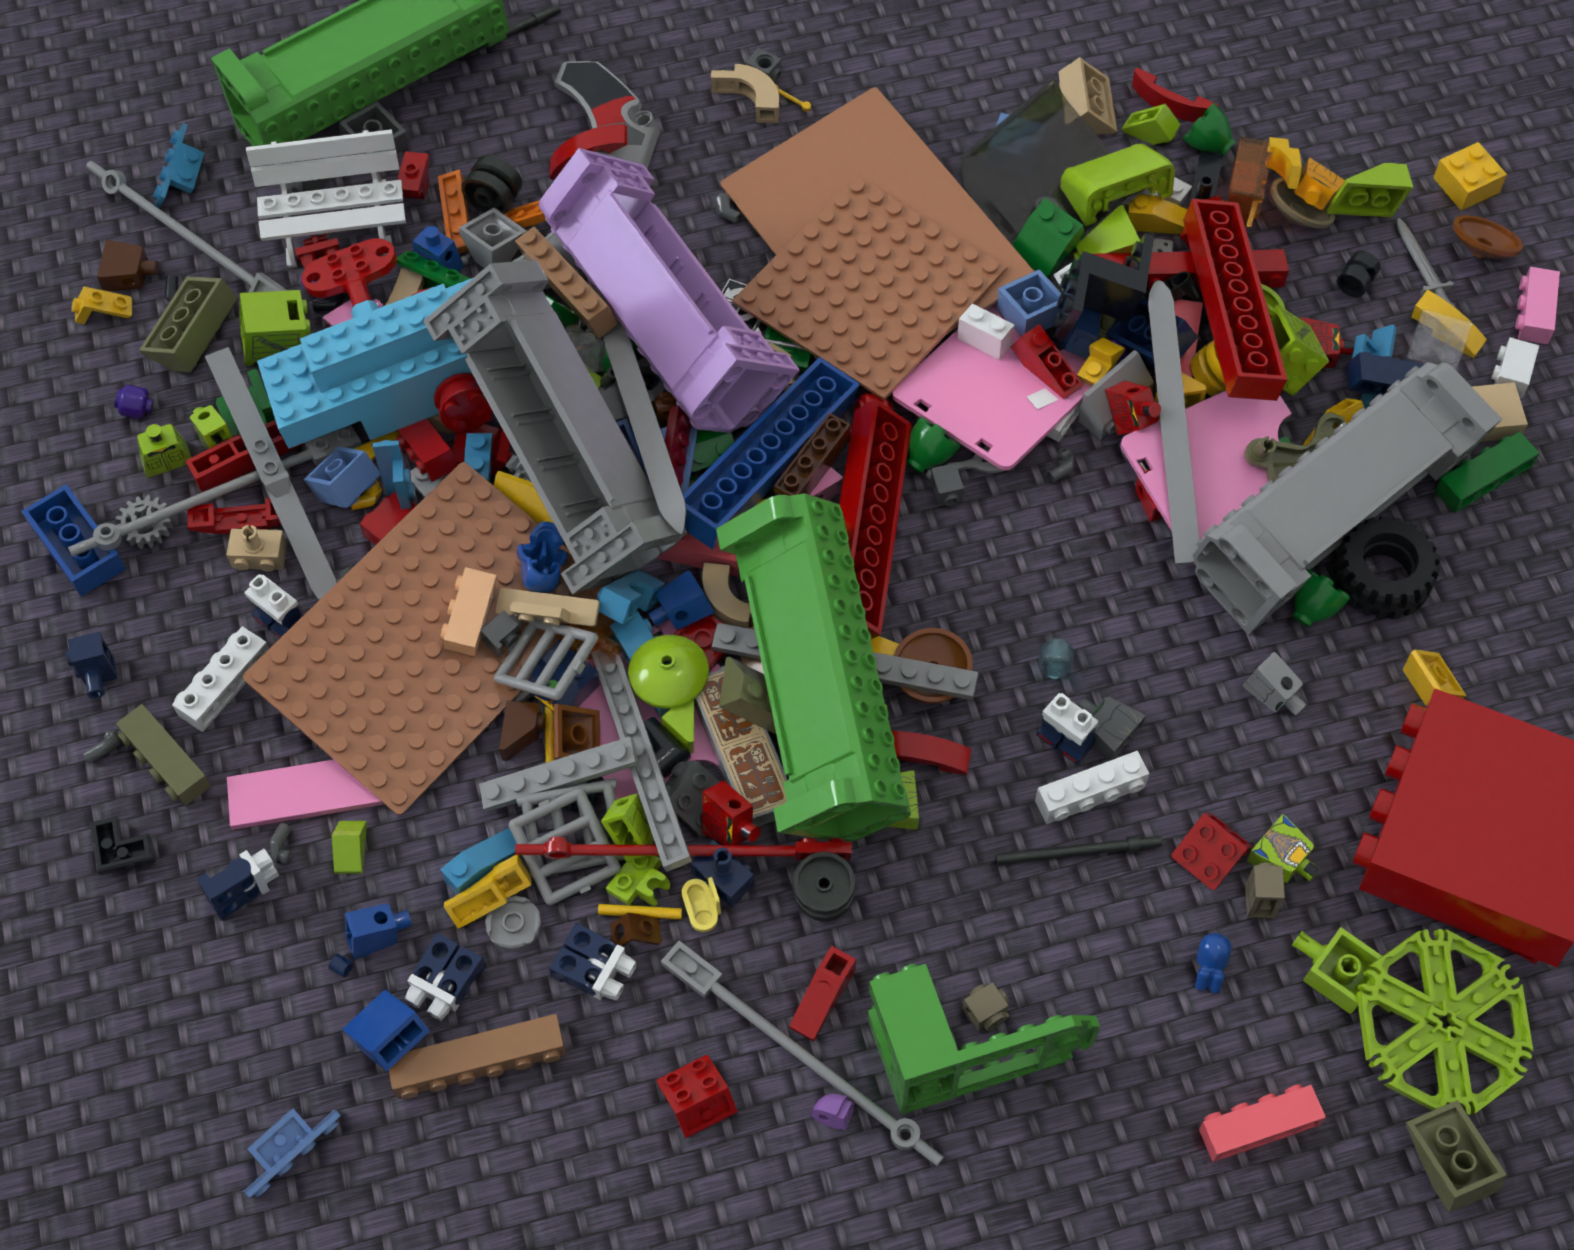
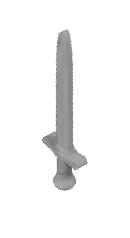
M1398 218L1396 226L1399 234L1428 285L1423 286L1420 295L1423 296L1428 289L1455 307V304L1448 299L1445 293L1452 289L1454 283L1452 281L1447 283L1440 282L1407 225Z

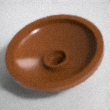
M1462 215L1456 217L1452 225L1455 235L1462 244L1479 258H1511L1519 255L1524 246L1521 239L1515 233L1485 218Z
M925 628L915 631L901 641L894 653L896 657L973 670L972 655L968 646L959 636L945 629ZM900 687L907 696L923 703L937 704L955 698Z

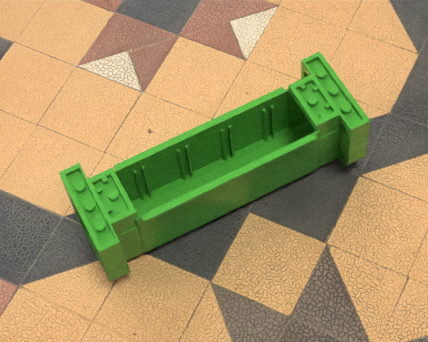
M360 0L262 50V55L256 52L239 60L229 48L215 55L211 60L235 126L252 146L271 144L274 141L284 143L304 140L482 45L489 48L507 38L506 33L509 32L503 0Z
M805 493L792 496H772L716 528L720 550L736 555L741 581L745 582L784 773L789 775V780L783 782L787 802L773 808L778 833L824 840L841 838L845 842H854L909 817L911 811L906 789L902 782L900 763L894 747V737L891 733L888 710L885 707L882 684L877 672V661L872 650L871 635L867 628L865 609L862 606L859 592L860 587L855 575L854 560L850 553L845 520L840 504Z

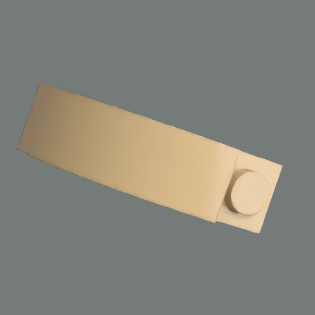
M735 64L734 71L711 70L712 93L745 95L756 106V123H779V93L775 83L768 75L757 68L743 64Z
M704 563L702 576L703 591L714 610L712 615L727 625L750 628V625L754 626L750 604L738 600L729 589L731 580L730 565Z

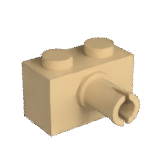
M246 525L242 529H231L226 556L232 568L242 571L248 569H261L263 571L283 570L287 541L282 530H258L253 525H251L250 529L249 525Z

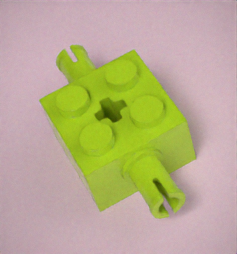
M1341 927L1329 944H1324V946L1305 934L1304 931H1301L1292 946L1313 959L1312 963H1314L1303 981L1349 1014H1352L1358 1006L1356 992L1360 991L1358 985L1365 983L1371 986V980L1363 975L1364 971L1371 970L1366 967L1382 957V955ZM1380 1006L1381 1008H1383L1384 1010H1386L1387 1013L1390 1012V1010H1388V1009H1386V1008Z

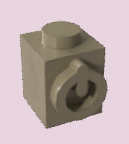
M993 982L987 986H984V984L977 986L970 992V996L964 999L962 1009L978 1032L984 1028L986 1031L994 1030L1010 1017L1007 1013L1009 999L1006 993L1001 988L997 989Z

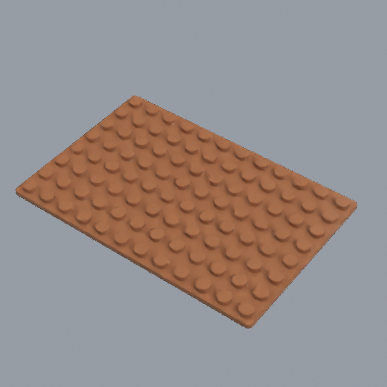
M876 87L864 92L726 177L720 183L725 193L730 196L733 203L775 256L856 175L1007 266V270L974 305L984 310L997 303L998 288L1034 272ZM959 322L948 333L958 328Z
M465 462L460 463L243 674L244 681L398 816L403 815L506 709L507 701H513L522 692V690L494 681L496 672L509 654L507 651L509 647L504 646L503 654L498 657L480 639L476 656H471L444 649V639H440L443 624L449 623L451 616L447 614L451 599L456 600L458 593L455 590L458 575L463 576L465 567L496 575V588L484 627L499 615L496 613V606L501 588L529 591L523 585L521 562L516 552L518 545L530 543V534L538 523ZM562 544L559 549L568 552V558L561 567L557 588L547 594L597 600L598 592L603 586L572 594L561 573L576 562L569 549ZM521 621L523 626L519 629L518 638L529 622ZM560 623L579 629H583L585 627L582 625ZM536 630L509 672V676L516 677L545 633V630ZM556 634L544 654L558 640L562 641L565 636Z

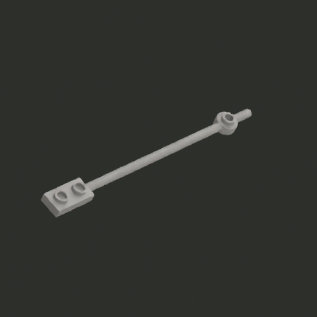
M93 161L87 163L86 168L102 179L103 189L107 193H122L249 284L251 287L248 293L288 291L264 273H256L254 277L126 185V177L121 171H106Z
M349 425L305 442V451L283 459L281 462L285 470L310 459L317 466L338 446L354 449L362 444L353 427ZM256 470L119 527L110 523L101 524L94 530L92 538L68 547V550L72 557L95 547L106 551L113 550L120 545L122 536L261 479Z
M678 941L661 960L663 967L704 999L710 992L714 993L891 1130V1141L895 1147L900 1150H911L914 1148L936 1166L942 1162L944 1156L920 1139V1128L915 1121L907 1118L898 1121L719 984V981L723 978L722 973L681 941ZM907 1132L911 1137L908 1140H903L900 1134Z

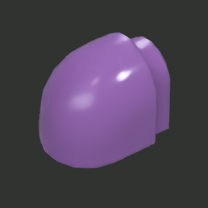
M828 1094L817 1101L811 1111V1115L823 1125L846 1131L853 1114L854 1102L849 1101L848 1096Z

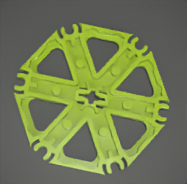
M1428 929L1419 930L1366 967L1371 970L1364 971L1363 973L1365 977L1371 980V986L1362 983L1358 985L1360 991L1356 992L1365 1058L1369 1060L1374 1055L1377 1056L1376 1059L1370 1061L1369 1067L1372 1068L1380 1064L1384 1072L1378 1077V1080L1381 1081L1391 1077L1384 1086L1432 1111L1458 1100L1466 1114L1472 1115L1524 1077L1519 1074L1527 1072V1069L1519 1063V1058L1523 1060L1531 1059L1532 1055L1529 1052L1533 1051L1523 984L1518 985L1513 990L1512 986L1516 985L1520 979L1515 977L1508 980L1505 977V971L1511 966L1507 964L1497 968L1501 962L1505 961L1504 959L1447 929H1437L1434 931L1435 939L1432 940L1429 937ZM1452 950L1478 962L1483 969L1482 975L1458 993L1456 992L1450 953ZM1408 952L1415 953L1420 961L1424 993L1388 975L1389 966ZM1500 1000H1504L1510 1006L1514 1036L1510 1039L1475 1019ZM1375 1005H1380L1415 1023V1025L1389 1044L1381 1045L1375 1038L1372 1009ZM1447 1016V1022L1451 1026L1443 1028V1022L1439 1018ZM1431 1051L1434 1054L1439 1087L1438 1093L1435 1096H1430L1407 1084L1403 1078L1404 1071ZM1466 1051L1493 1064L1499 1071L1498 1079L1478 1094L1472 1093Z

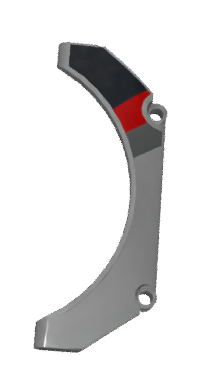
M563 62L554 85L573 97L583 107L590 118L592 129L614 124H625L627 126V146L609 154L603 149L597 151V153L643 164L648 169L660 135V130L652 113L640 111L642 108L640 100L622 81L599 62ZM551 231L545 237L548 242L582 278L588 279L585 273L576 266L572 255L563 248V243L559 237ZM522 255V256H520L519 258L515 259V260L512 261V262H516V261H527V260H526V259L524 258V256ZM549 284L543 288V291L551 288Z

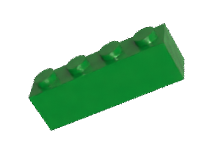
M1520 431L1511 437L1507 435L1496 446L1492 448L1486 447L1474 459L1468 458L1454 471H1447L1438 479L1439 483L1435 492L1456 513L1533 467L1540 453Z

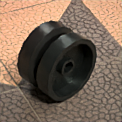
M483 155L476 160L471 168V172L462 182L461 191L467 201L478 210L485 213L495 208L502 214H505L512 205L513 199L521 190L523 181L516 169L505 160L496 156Z
M829 852L811 854L801 861L795 871L793 881L796 903L801 911L813 920L824 922L838 919L847 913L854 902L855 878L853 870L847 861L837 854ZM821 885H827V888H821Z

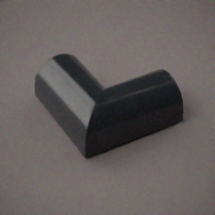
M651 717L645 720L644 723L663 778L665 779L671 774L676 764L688 761L691 758V754L655 717Z
M117 816L90 823L96 869L99 875L156 861L154 845L149 834L122 840L119 818Z

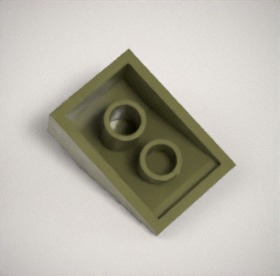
M1458 1100L1406 1122L1405 1125L1431 1185L1449 1213L1501 1191L1507 1174Z

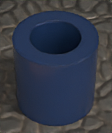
M336 954L331 959L328 968L345 978L351 972L353 962L340 954Z

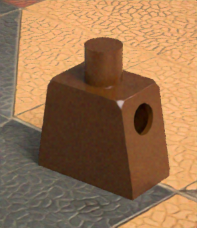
M106 240L97 275L103 291L139 289L143 287L145 275H158V261L148 260L143 247Z

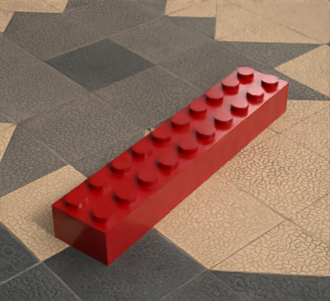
M1192 199L1183 222L1228 397L1277 401L1288 379L1239 203Z
M876 399L854 411L840 498V508L845 520L849 539L848 544L851 557L854 560L855 575L860 587L862 606L865 609V619L871 639L880 636L882 632L912 423Z

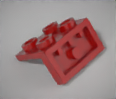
M1209 812L1203 813L1171 854V857L1211 890H1216L1240 858L1247 856L1254 847Z
M708 1055L657 1079V1084L671 1106L685 1138L738 1112L727 1084Z

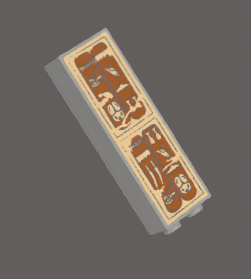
M722 666L717 671L709 673L704 690L694 699V706L725 782L752 804L753 824L758 827L775 821L773 808L787 802L783 782L787 781V777L767 730L719 707L725 666Z

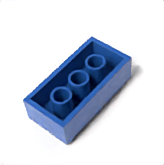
M67 484L21 511L32 530L81 597L126 570L115 549L106 551L95 547L76 556H71L68 547L92 538L93 532L98 526Z

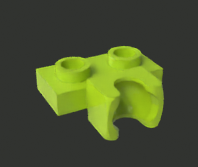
M642 856L627 861L620 872L608 884L606 890L608 894L629 906L637 896L648 904L656 906L658 902L654 898L653 890L655 888L669 890L670 882L663 873L658 871L662 865L659 857Z

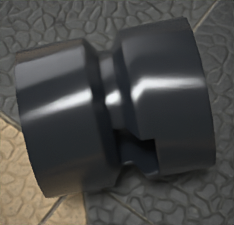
M1356 251L1338 275L1336 280L1337 286L1342 292L1351 297L1363 296L1381 268L1380 262L1368 252Z

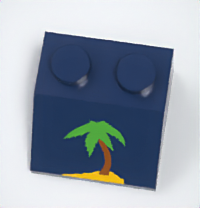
M558 640L541 657L529 679L530 682H536L561 641ZM571 649L568 650L547 683V687L555 688L572 662L576 653ZM584 661L585 667L581 674H576L560 700H553L532 693L530 695L553 713L555 704L579 707L600 686L599 673L594 667Z

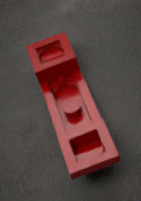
M1137 67L1134 70L1132 87L1137 94L1153 107L1166 104L1178 119L1195 123L1199 117L1205 115V111L1213 104V102L1200 96L1193 102L1157 85V76Z
M625 124L601 126L570 138L559 146L551 156L549 178L551 180L557 178L578 148L593 152L603 149L609 154L627 146V126Z
M265 498V504L215 509L214 504L210 503L200 504L187 510L188 530L195 532L230 534L231 529H242L246 525H249L250 529L251 525H253L258 530L270 529L281 525L270 498Z
M891 731L894 737V747L898 760L941 766L940 771L967 775L971 753L970 748L930 735Z

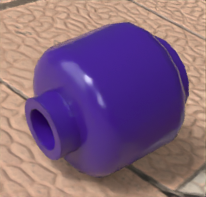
M127 384L123 389H118L114 407L118 408V413L121 416L140 420L145 416V413H151L154 399L149 398L148 389Z

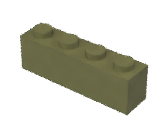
M143 704L116 723L121 732L117 736L127 748L130 745L133 746L136 750L133 752L136 759L142 765L147 763L152 768L149 770V773L158 784L161 781L166 784L167 787L164 790L174 802L179 799L184 806H187L211 787L204 773Z

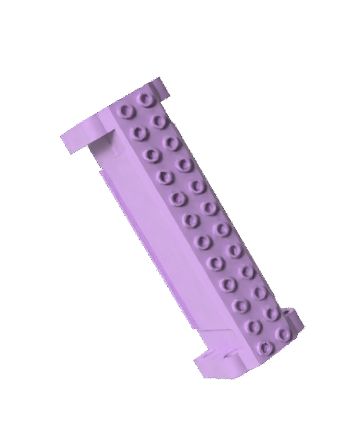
M578 148L539 201L538 206L551 226L552 233L559 237L563 243V248L575 259L576 266L588 277L587 281L589 284L596 288L600 297L613 312L615 319L625 328L626 335L638 346L639 353L646 357L651 364L652 371L659 375L664 382L665 389L672 393L677 400V405L688 415L690 423L694 428L730 433L740 427L752 425L799 372V368L788 354L774 352L760 332L749 329L656 204H652L651 199L655 193L650 188V185L655 179L643 164Z

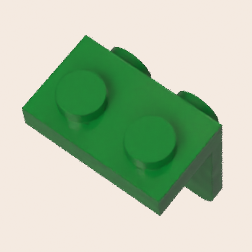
M257 368L247 371L252 386L247 388L263 423L275 421L263 378L259 376ZM223 396L217 398V408L222 419L227 424L232 437L239 435L240 433Z

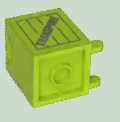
M300 290L240 293L239 325L244 352V364L246 366H251L258 360L302 344L300 338L310 334V321L305 316L307 315V302L301 299Z
M1267 304L1288 379L1283 390L1294 396L1329 360L1310 325L1278 304L1274 308Z

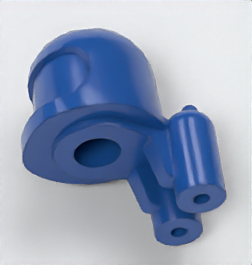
M1210 933L1200 941L1196 960L1202 968L1198 970L1195 987L1200 991H1204L1206 988H1209L1212 993H1219L1221 991L1225 978L1223 970L1228 966L1232 951L1230 941L1222 934Z

